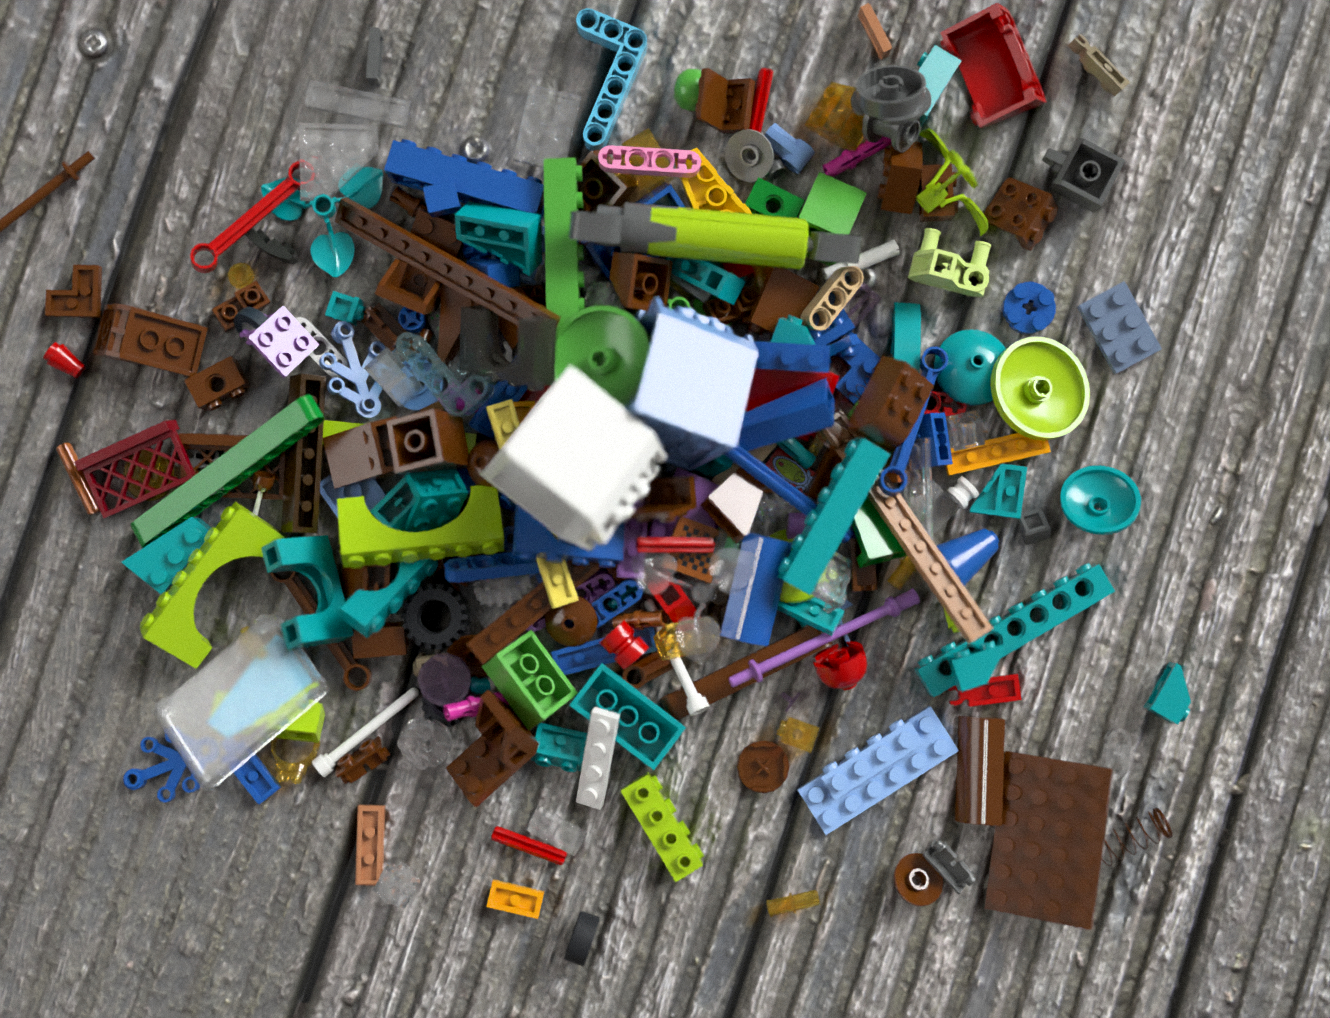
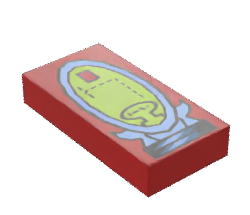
M780 447L777 448L765 465L804 495L815 474L809 468L805 470Z

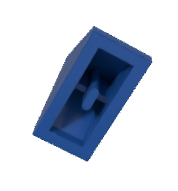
M467 259L469 266L509 288L521 284L520 267L512 263L507 265L501 262V259Z

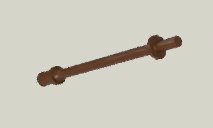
M88 150L70 165L63 161L61 163L64 168L63 171L0 219V233L70 178L75 181L80 180L77 173L96 159L93 154Z

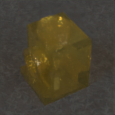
M787 716L786 721L781 720L777 735L780 736V742L811 753L819 727ZM795 729L802 731V736L798 739H795L792 735Z

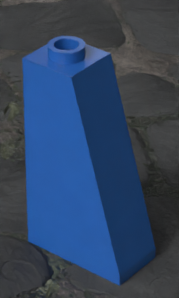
M821 379L744 413L736 444H739L745 451H750L834 426L835 400L827 379Z

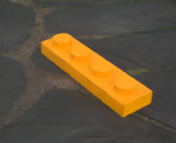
M1015 433L950 448L953 464L946 465L945 467L947 476L1050 453L1051 450L1048 440L1030 439Z

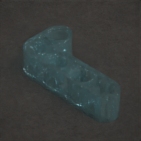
M405 332L398 336L396 340L398 352L449 414L456 417H468L493 396L495 385L490 378L473 375L461 384L422 336L410 332ZM410 340L414 341V342L412 343V347H413L416 351L409 349V348L411 347V345H410V343H409ZM429 358L432 362L431 369L426 372L424 370L423 364L425 360ZM446 378L448 381V388L446 389V391L442 392L440 389V382L442 381V379ZM479 381H482L485 388L483 393L478 395L475 387ZM460 398L465 402V407L461 412L456 408V403Z

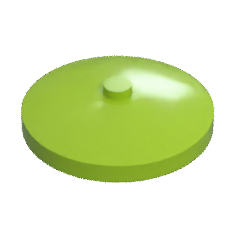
M1028 337L1015 342L1000 354L991 374V394L997 411L1013 430L1030 439L1052 440L1066 435L1081 423L1087 412L1090 388L1085 370L1077 357L1067 347L1055 340L1045 337Z

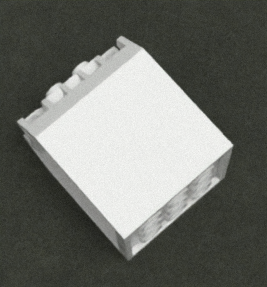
M570 366L542 395L481 473V476L559 538L590 551L596 546L590 539L601 545L605 544L615 527L621 521L624 522L633 512L634 508L631 506L637 500L640 501L649 490V487L646 486L647 483L655 477L660 469L652 458L660 464L667 456L657 437L649 428Z

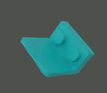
M456 469L408 474L406 481L415 498V503L404 526L406 532L437 529L457 518L468 491Z

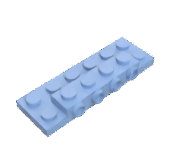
M931 706L924 708L904 722L902 719L895 721L889 726L890 731L882 736L880 733L873 735L866 740L868 745L860 750L858 747L851 749L844 754V760L838 764L836 761L829 763L822 768V774L797 789L825 835L959 751Z

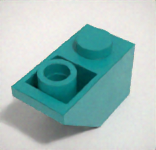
M989 641L978 645L980 650L969 652V649H964L953 653L954 658L949 659L948 662L957 690L966 691L987 684L1005 650L1003 644H995L994 641Z

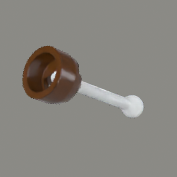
M257 471L253 476V486L258 491L253 509L255 515H258L263 492L269 491L274 485L275 475L266 471Z

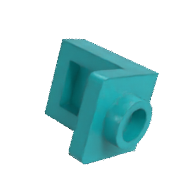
M333 291L325 316L338 321H346L356 326L358 321H362L366 307L363 306L364 301L359 297H351Z

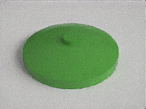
M592 306L576 312L559 327L551 342L548 353V371L552 384L572 366L621 407H627L637 399L651 345L646 329L632 315L612 306Z

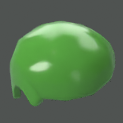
M686 69L676 78L674 99L681 108L687 111H695L698 102L699 79L701 77V70Z

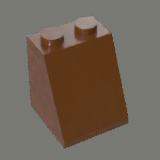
M430 409L386 421L396 474L458 470L468 466L469 453L461 415Z

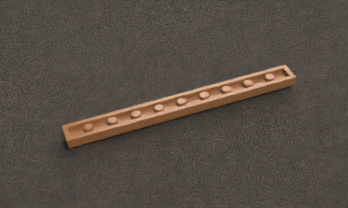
M841 410L834 414V418L841 424L839 425L834 420L839 429L835 425L831 427L840 437H842L841 431L843 437L848 438L851 435V430L846 429L848 428V422L840 413L846 418L847 416ZM826 428L821 429L831 445L838 447L839 442L835 435ZM853 431L852 436L849 439H844L842 447L836 450L842 461L846 455L844 450L847 444L856 437L861 438ZM882 468L867 494L868 499L967 643L974 642L991 631L993 627L901 494L889 496L880 490L878 480L884 471ZM885 474L883 477L884 484L890 489H896L890 478Z

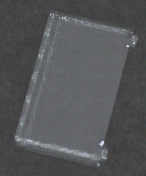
M273 614L259 616L254 621V625L168 698L160 700L155 705L156 708L153 711V715L203 791L213 790L331 690L302 648L287 650L281 624L284 622L280 616Z

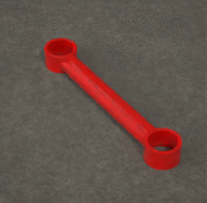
M305 161L294 162L289 168L288 177L209 244L200 243L192 248L190 253L192 267L200 273L212 272L217 267L218 257L295 191H306L313 186L315 178L314 168ZM297 169H304L309 172L311 179L306 183H299L292 178V174ZM208 251L212 253L214 261L210 265L201 266L194 261V258L198 252Z

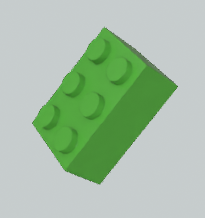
M532 630L481 666L528 730L542 722L578 694Z

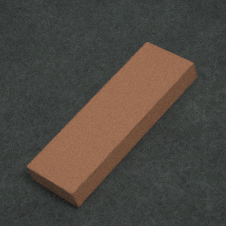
M358 805L355 885H383L385 805Z

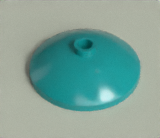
M969 329L952 334L940 345V348L947 353L948 364L944 371L937 375L936 380L939 386L950 398L962 404L983 405L993 401L991 394L992 369L997 358L1006 348L996 337L981 330ZM936 355L934 369H939L942 367V360ZM973 359H979L981 365H976Z
M1095 465L1081 468L1066 479L1061 489L1060 505L1066 518L1077 528L1091 534L1109 535L1125 530L1136 520L1141 508V495L1135 482L1122 471L1108 466Z

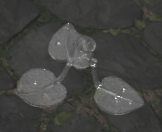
M734 548L721 549L712 556L709 563V571L715 579L712 580L711 584L700 582L693 585L672 577L677 570V563L668 553H639L632 558L631 565L635 581L642 591L652 595L663 593L668 588L669 581L692 590V598L700 606L695 612L694 618L686 617L679 621L676 628V640L682 652L690 660L698 664H704L717 648L721 633L719 625L712 618H699L702 610L706 608V604L713 602L716 598L717 592L715 588L717 583L721 591L726 594L736 593L746 586L755 568L756 554Z

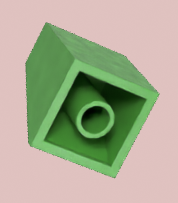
M819 172L799 215V218L806 219L808 222V237H811L812 231L849 234L867 192ZM817 260L828 266L836 264V262Z

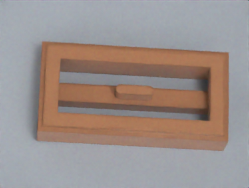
M867 3L860 7L857 16L880 60L889 57L892 46L871 5Z

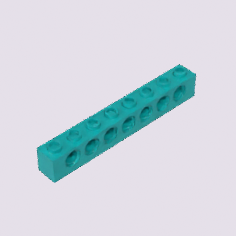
M1088 562L1075 570L1077 574L1069 579L1066 575L1054 581L1053 585L1055 587L1045 591V589H1041L1030 596L1032 600L1023 605L1022 602L1011 606L1008 609L1009 614L1001 618L997 615L989 619L988 622L993 629L974 642L968 644L965 638L957 644L952 641L940 648L942 653L932 657L930 654L919 660V666L914 670L929 696L936 697L956 685L951 670L946 675H942L939 671L940 663L954 658L953 653L964 650L966 647H970L973 652L980 650L978 645L984 643V639L988 634H992L996 638V644H1003L1005 650L1001 656L1002 658L1114 593L1115 590L1100 564L1090 565ZM1079 581L1084 583L1086 588L1082 596L1075 592V585ZM1057 594L1063 599V605L1059 609H1056L1052 604L1053 597ZM1035 607L1041 613V617L1037 622H1033L1030 619V611ZM1011 621H1015L1018 624V632L1015 635H1010L1007 631V625Z

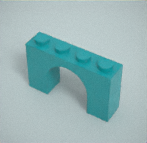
M328 535L276 539L261 547L267 573L283 571L302 573L312 582L317 592L318 606L315 614L295 616L281 624L287 650L338 643L354 635L352 626L343 621L340 608L345 604V597L342 592L339 573L336 569Z

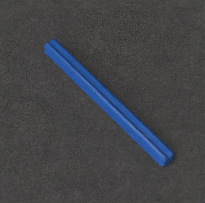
M736 444L735 448L724 453V455L807 516L811 510L814 511L817 507L815 502ZM848 528L841 540L842 543L848 542L852 537L853 531Z

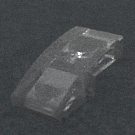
M539 805L526 826V830L573 856L576 855L587 835L584 829L562 819L561 816Z

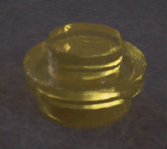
M246 263L234 264L228 272L229 282L238 289L251 284L255 278L253 269Z

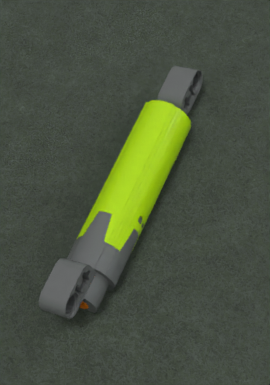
M625 202V207L598 205L597 213L571 211L569 239L591 241L599 246L620 247L621 253L798 270L804 266L806 253H809V259L858 264L862 236L817 231H812L811 237H808V222L806 219L631 202Z

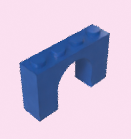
M516 504L513 555L520 556V560L535 561L536 557L546 558V562L562 563V560H573L574 565L585 566L589 565V562L599 563V567L614 568L615 564L623 561L625 521H621L615 527L605 544L601 545L590 539L596 546L588 551L577 545L560 542L550 533L546 526Z

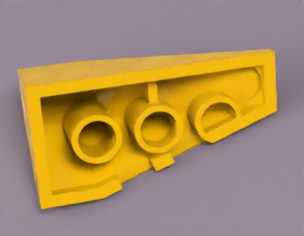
M699 149L690 150L696 152L701 158L700 170L696 176L690 178L679 177L690 208L752 214L751 210L746 204L741 202L734 193V190L718 175L717 170ZM674 158V159H675V163H674V164H675V167H676V169H677V166H678V164H680V163H678V158ZM686 159V163H684L686 169H691L692 165H696L692 164L691 159Z

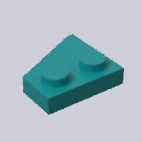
M1000 464L971 506L969 513L1021 519L1027 467Z

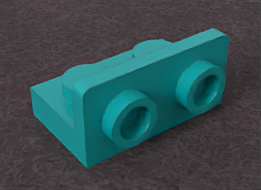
M539 723L535 735L539 745L536 754L531 760L543 767L553 765L561 767L566 772L581 771L588 733Z

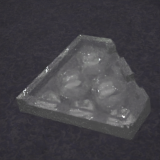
M299 123L300 201H313L320 194L332 197L369 163L379 151L378 125Z

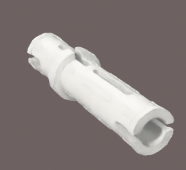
M892 239L889 242L860 253L858 264L838 262L823 268L824 279L827 281L833 272L840 267L856 266L862 270L891 257L898 256L900 254V251L897 250L899 247L896 241ZM846 272L844 277H851V275L848 272Z

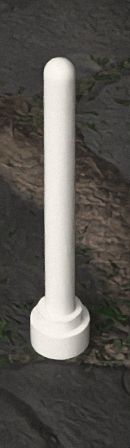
M647 599L644 606L647 611L658 610L653 600ZM666 626L655 627L688 697L686 707L690 716L706 711L710 706L706 698L702 697L701 693H697Z
M411 688L330 754L325 753L324 755L320 754L312 760L317 771L323 777L330 774L334 770L333 767L336 766V761L418 697L419 690Z

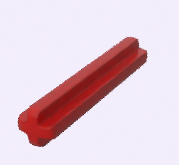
M761 68L758 73L749 128L760 133L773 78V70Z
M638 537L636 539V550L638 553H713L715 547L714 540L711 537Z
M499 826L494 828L491 839L495 842L558 865H563L567 856V852Z

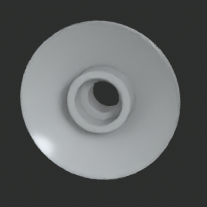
M746 129L735 133L730 138L725 150V159L729 170L735 177L742 181L754 182L757 181L758 177L762 179L770 172L774 161V153L771 143L762 133ZM751 150H753L756 154L755 159L752 158L750 155Z

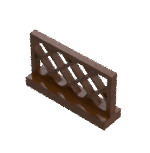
M179 433V438L187 456V449H197L205 457L199 464L193 467L195 474L199 473L198 469L204 462L209 461L210 464L213 462L211 457L216 451L223 450L226 453L248 436ZM203 450H212V451H211L209 454H207V453L204 452ZM285 451L280 454V464L274 470L267 464L263 466L269 473L275 475V480L279 483V494H270L268 491L263 492L262 499L283 500ZM181 465L180 479L187 476L183 465ZM251 475L249 478L253 482V475ZM236 486L234 489L237 492H228L223 496L226 498L256 499L257 493L255 492L257 490L253 488L249 493H244Z

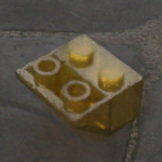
M830 82L804 125L834 145L856 151L864 138L862 131L864 115L859 116L855 114L851 107V97L856 91V87Z

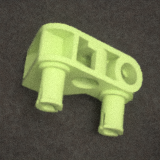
M925 228L921 249L914 252L908 279L972 297H983L985 288L989 283L990 271L986 267L991 244L976 241L971 263H966L959 254L937 249L941 231ZM935 265L945 267L940 272L934 271ZM972 276L979 280V284L976 286L971 285V282L968 280Z

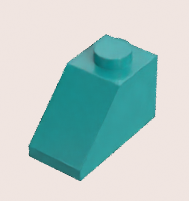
M788 315L787 318H779L771 342L816 345L809 328L802 325V319L792 315Z
M1173 662L1167 664L1144 705V708L1176 725H1179L1180 722L1187 718L1190 712L1188 707L1191 703L1181 665Z

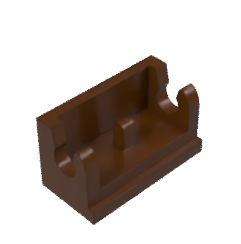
M857 538L850 539L847 542L850 591L877 590L875 565L859 567L856 558L862 552Z
M404 621L385 622L378 632H373L368 638L352 628L354 634L351 636L354 659L406 655L409 641L408 632L402 626Z

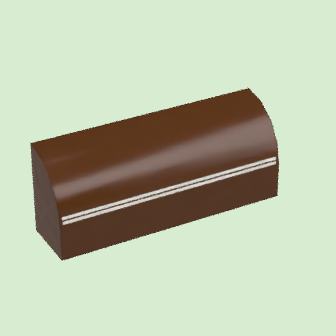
M958 716L957 749L959 751L957 752L955 821L1002 826L1005 719Z

